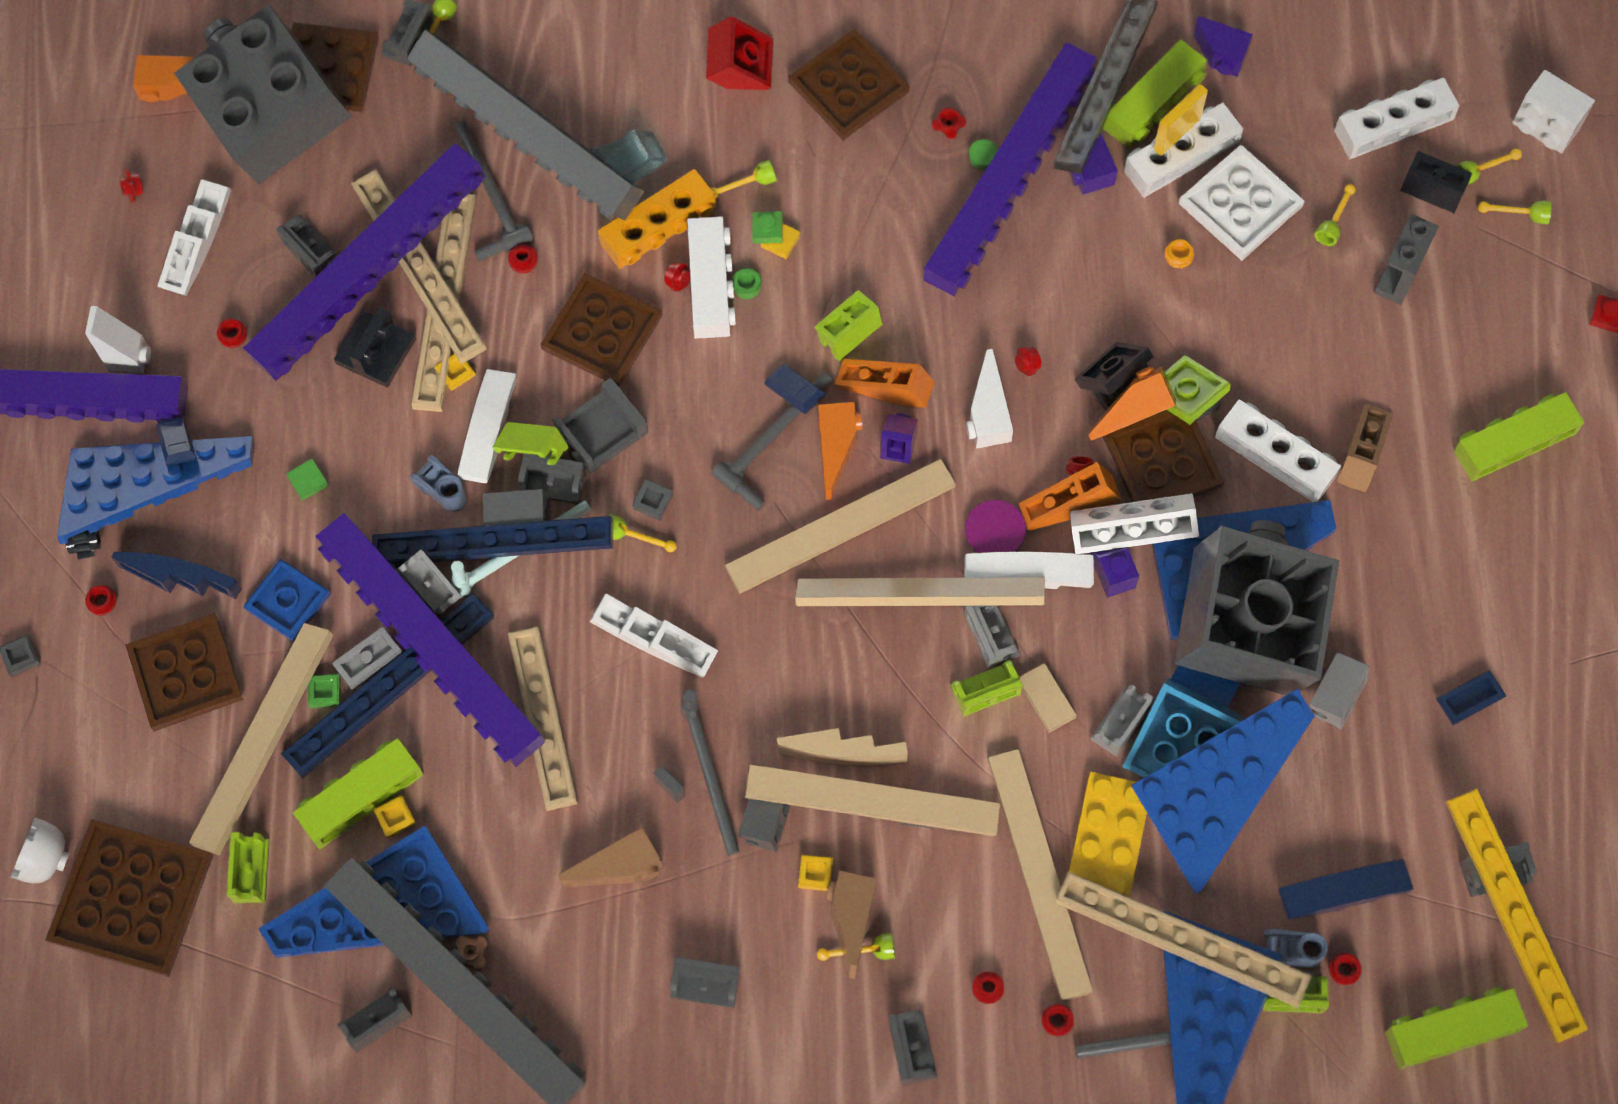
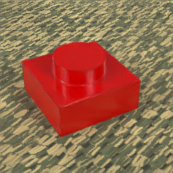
M1599 294L1595 301L1589 325L1618 333V300Z

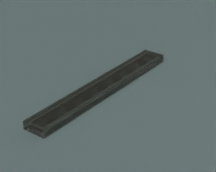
M1127 0L1053 161L1054 169L1083 173L1156 11L1158 0Z

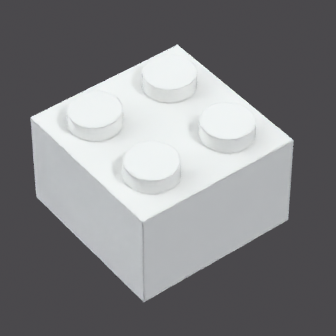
M1544 70L1527 92L1513 124L1518 126L1523 133L1534 136L1542 141L1546 147L1562 154L1582 127L1595 100Z

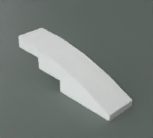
M201 179L193 206L188 205L180 232L175 231L157 287L187 296L211 247L232 189Z
M486 370L462 452L457 474L459 479L488 483L498 454L493 449V445L502 432L509 414V401L516 384L515 373Z
M1054 552L966 554L964 558V578L1045 577V588L1058 589L1060 585L1091 588L1094 584V556Z
M608 594L603 596L589 621L621 640L702 678L707 673L718 652L717 649L666 620L660 621L637 607L631 608Z

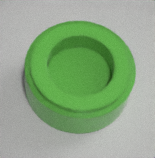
M978 140L969 149V161L976 169L986 170L998 149L989 140Z
M740 269L732 278L733 291L742 299L754 298L761 291V276L754 269Z

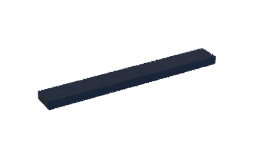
M611 516L372 534V545L388 563H394L395 565H402L419 550H422L432 562L612 549L613 518ZM400 540L389 546L392 555L386 556L382 542Z
M473 593L440 621L458 642L463 645L493 620L494 615ZM411 647L404 650L281 753L302 779L431 672L429 670L425 673L414 660L417 654Z

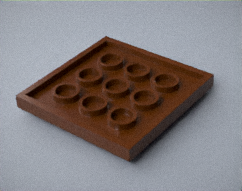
M91 819L45 940L51 944L169 977L213 859L212 853Z

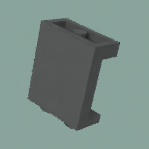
M1414 214L1410 215L1387 262L1388 265L1376 287L1375 294L1402 305L1439 225Z
M612 378L601 384V393L561 420L558 416L552 419L554 427H557L571 449L570 456L573 461L582 462L590 474L648 434L647 421Z

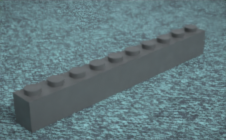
M424 30L407 57V60L415 65L413 70L426 79L429 77L434 79L435 83L433 85L445 94L451 92L455 95L454 102L467 110L470 107L476 111L473 116L486 125H489V123L493 124L496 127L494 132L508 141L510 138L516 142L514 147L527 156L530 154L534 155L537 158L535 163L548 172L551 169L558 174L556 179L569 188L572 185L579 190L577 195L590 204L593 201L600 206L598 211L611 220L614 217L623 220L627 219L644 193L642 188L441 37Z
M351 857L324 887L546 1103L569 1104L587 1085L581 1079L585 1073L572 1061L566 1065L558 1057L562 1051L549 1038L542 1042L534 1034L538 1028L525 1015L521 1019L516 1017L511 1012L515 1006L502 993L496 997L488 989L492 983L478 970L472 974L465 967L468 960L457 949L454 948L449 952L441 944L445 938L432 925L428 930L425 929L418 922L422 916L409 903L403 907L395 900L400 894L386 881L380 885L373 878L377 872L367 862L362 860L358 864Z

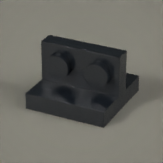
M380 307L375 315L362 311L335 356L334 361L337 365L388 388L415 343L416 336L414 333L394 325L390 312Z
M1116 342L1075 378V381L1080 388L1093 391L1106 412L1132 380L1137 378L1136 373L1149 367L1147 363L1154 356L1148 347Z

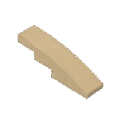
M839 728L777 738L778 753L814 762L836 765L877 766L906 763L908 759L906 742L874 747L872 735L841 740Z

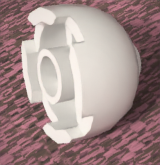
M35 817L11 878L28 883H42L50 879L56 869L63 871L69 853L64 852L65 838L63 833L53 824Z

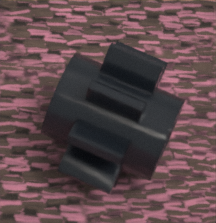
M87 530L68 538L69 543L66 544L68 553H77L78 560L95 556L94 550L101 549L102 546L99 530L91 534Z

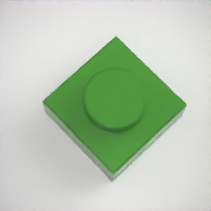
M782 211L753 212V244L783 243Z

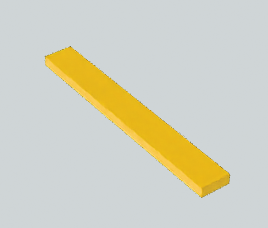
M1473 789L1445 801L1555 1042L1564 1041L1589 1030L1478 789Z

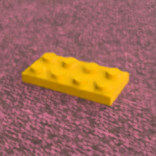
M1090 771L1069 872L1130 898L1147 811L1131 786L1136 783L1135 781Z

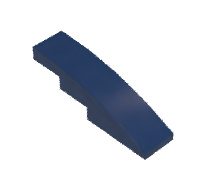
M114 552L111 556L118 567L170 594L176 584L201 596H204L210 586L235 600L242 590L236 579L206 566L182 559L136 552Z
M1404 859L1310 879L1281 887L1278 891L1287 918L1292 920L1340 911L1348 906L1375 902L1383 897L1408 893L1414 888Z

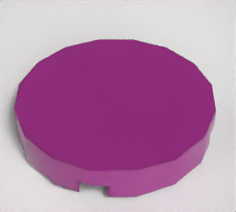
M988 500L978 504L969 513L965 522V538L975 553L1017 552L1021 548L1026 535V523L1021 512L1012 504L1002 500Z

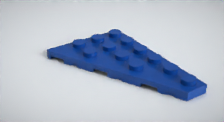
M253 437L192 440L197 460L166 466L160 442L71 448L57 532L59 543L67 544L69 543L68 538L88 530L91 534L106 525H112L134 516L133 511L151 503L154 506H158L168 499L177 498L199 489L197 484L217 477L220 480L233 472H239L251 467L254 453Z
M1326 500L1197 518L1199 537L1152 543L1170 640H1176L1179 637L1194 547L1221 526L1249 533L1253 522L1267 520L1279 523L1285 527V539L1289 546L1308 551L1316 543L1326 539L1336 530L1331 501Z
M1298 688L1131 785L1195 894L1203 889L1313 720L1314 714Z
M423 826L367 861L377 872L373 878L380 885L386 881L400 895L395 900L403 907L409 903L422 916L418 922L425 929L428 930L432 925L445 939L481 935L490 931L426 826ZM323 888L259 928L260 933L276 958L385 946L326 888Z
M1163 911L1282 963L1283 955ZM1164 950L1176 1104H1224L1268 995Z

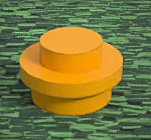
M1177 239L1167 245L1164 257L1170 266L1185 268L1193 261L1194 249L1186 240Z

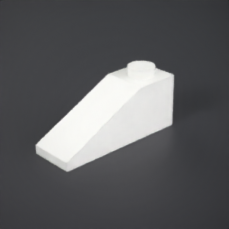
M91 306L85 334L107 370L143 374L145 364H149L151 359V348L147 345L143 336L99 307Z
M993 349L986 351L971 407L970 421H966L968 438L974 439L976 449L1012 441L1013 427Z

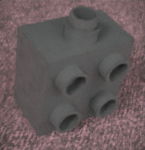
M269 4L239 26L234 25L227 18L212 22L204 31L207 49L174 73L231 158L258 184L265 181L352 117L297 37Z
M1255 521L1251 524L1249 533L1221 526L1194 547L1174 664L1282 695H1287L1297 688L1301 691L1317 682L1322 676L1339 560L1289 546L1285 539V527L1273 521Z

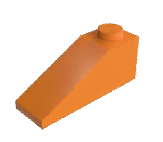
M137 55L133 87L139 99L147 102L168 101L186 94V90L174 73L195 57Z
M843 359L834 385L840 389L895 405L926 408L935 381L920 364Z
M1151 366L1136 373L1137 378L1132 380L1090 429L1088 436L1091 441L1176 405L1177 399L1162 367L1155 370Z
M854 402L818 405L825 500L832 499L857 442V431L862 430L861 412L855 413Z
M1096 462L1018 504L1027 529L1031 531L1071 520L1070 511L1109 506L1122 499L1112 474L1099 462Z

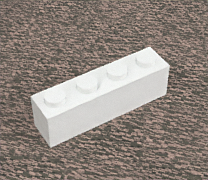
M723 217L687 219L695 339L730 336V325H735L734 307L729 308L728 299L734 298L733 280L727 281V272H732L731 254H725V245H731L730 227L724 228Z

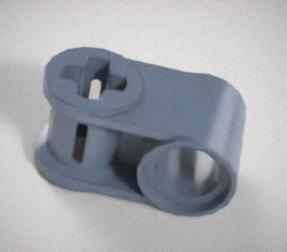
M429 455L427 457L428 462L416 474L412 473L409 476L410 480L419 490L433 498L444 509L448 511L460 510L467 502V495L461 480L450 472L436 457ZM449 490H458L453 496H445Z
M1268 929L1264 931V937L1267 938V949L1278 953L1279 943V953L1283 955L1282 963L1288 966L1313 968L1322 962L1327 953V942L1324 937L1317 933L1293 932L1285 929ZM1303 945H1315L1319 950V955L1317 957L1307 956L1303 951Z

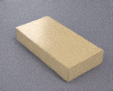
M1045 663L1019 677L1023 685V692L1048 733L1076 719V713Z

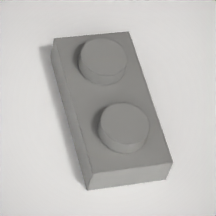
M382 626L334 661L332 665L350 689L353 690L394 660L402 651Z

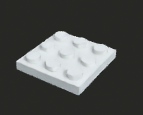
M1239 145L1180 197L1178 204L1243 261L1301 209L1305 201L1246 148Z

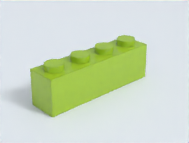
M1180 39L1105 115L1103 129L1128 149L1136 142L1142 143L1149 135L1150 128L1155 123L1159 125L1160 120L1169 112V109L1174 104L1177 105L1188 94L1187 91L1193 85L1196 87L1204 80L1207 59Z
M1566 392L1556 397L1554 394H1550L1542 398L1538 405L1532 408L1528 406L1521 407L1513 412L1510 418L1505 420L1497 418L1485 426L1486 429L1477 433L1475 430H1471L1463 434L1459 438L1460 441L1454 453L1471 482L1576 435L1584 424V420Z
M398 738L394 741L389 740L381 744L376 749V754L369 759H361L353 764L350 772L345 776L329 781L324 786V791L314 798L310 796L301 801L293 814L320 850L372 813L374 808L386 803L421 778L423 773Z
M1502 986L1483 992L1484 998L1473 1001L1472 997L1468 996L1452 1002L1454 1007L1442 1010L1441 1006H1435L1422 1012L1423 1017L1412 1020L1410 1015L1391 1021L1393 1026L1385 1032L1398 1069L1401 1070L1524 1030L1529 1025L1514 988L1503 991Z

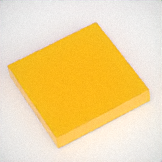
M1201 84L1197 85L1160 120L1154 144V151L1160 156L1166 153L1201 120L1208 93L1204 86Z

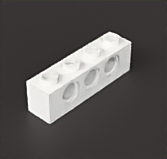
M1444 77L1435 81L1427 80L1412 90H1400L1392 97L1383 101L1377 99L1359 110L1351 109L1344 112L1339 117L1334 132L1348 158L1353 159L1454 120L1460 105ZM1417 104L1423 105L1426 108H1421ZM1391 114L1398 115L1400 118H1395ZM1364 124H1370V125H1372L1374 128H1369V127L1365 126Z
M1224 103L1216 107L1210 106L1203 110L1201 120L1162 156L1154 151L1156 138L1147 147L1133 150L1127 156L1124 173L1143 198L1238 144L1243 128ZM1201 132L1209 133L1211 136H1204ZM1177 146H1183L1187 150H1180ZM1152 160H1160L1163 164H1156Z
M1240 399L1221 422L1215 436L1216 439L1312 502H1318L1341 468V465L1337 463L1333 456L1328 453L1319 452L1311 446L1307 439L1293 435L1286 430L1281 422L1275 419L1270 420L1261 414L1255 405L1244 403ZM1255 429L1260 433V436H1252L1247 430ZM1273 446H1281L1286 452L1278 453L1273 449ZM1305 462L1309 464L1312 469L1304 470L1298 465V463Z
M1193 494L1070 511L1076 554L1199 537Z

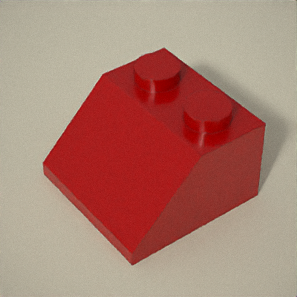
M733 16L709 27L706 79L726 89H771L774 38Z

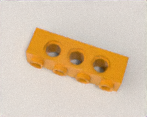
M693 169L635 206L626 220L616 218L599 229L600 244L619 269L626 265H633L644 253L651 249H658L664 244L666 239L674 234L683 233L688 228L687 219L708 217L716 208L715 194L698 172ZM681 203L689 205L686 208L677 207ZM656 219L665 220L664 222L659 224L653 223V221ZM633 234L641 235L637 239L628 238L630 235Z

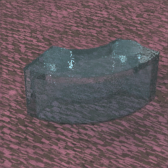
M633 129L616 142L598 145L590 149L632 182L646 177L668 160L653 132Z

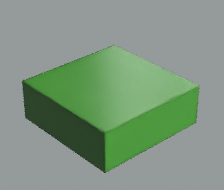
M313 459L286 473L302 501L329 486Z
M340 674L313 675L308 684L309 708L337 707L340 705Z

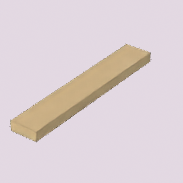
M539 627L510 632L508 636L525 715L541 734L545 742L534 751V757L546 811L577 804L576 794Z

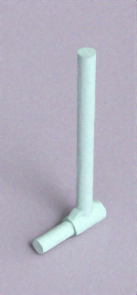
M584 500L554 520L580 518L591 511V508ZM518 556L495 557L473 571L466 573L463 563L455 561L451 565L453 587L462 596L461 598H467L471 594V588L475 583Z

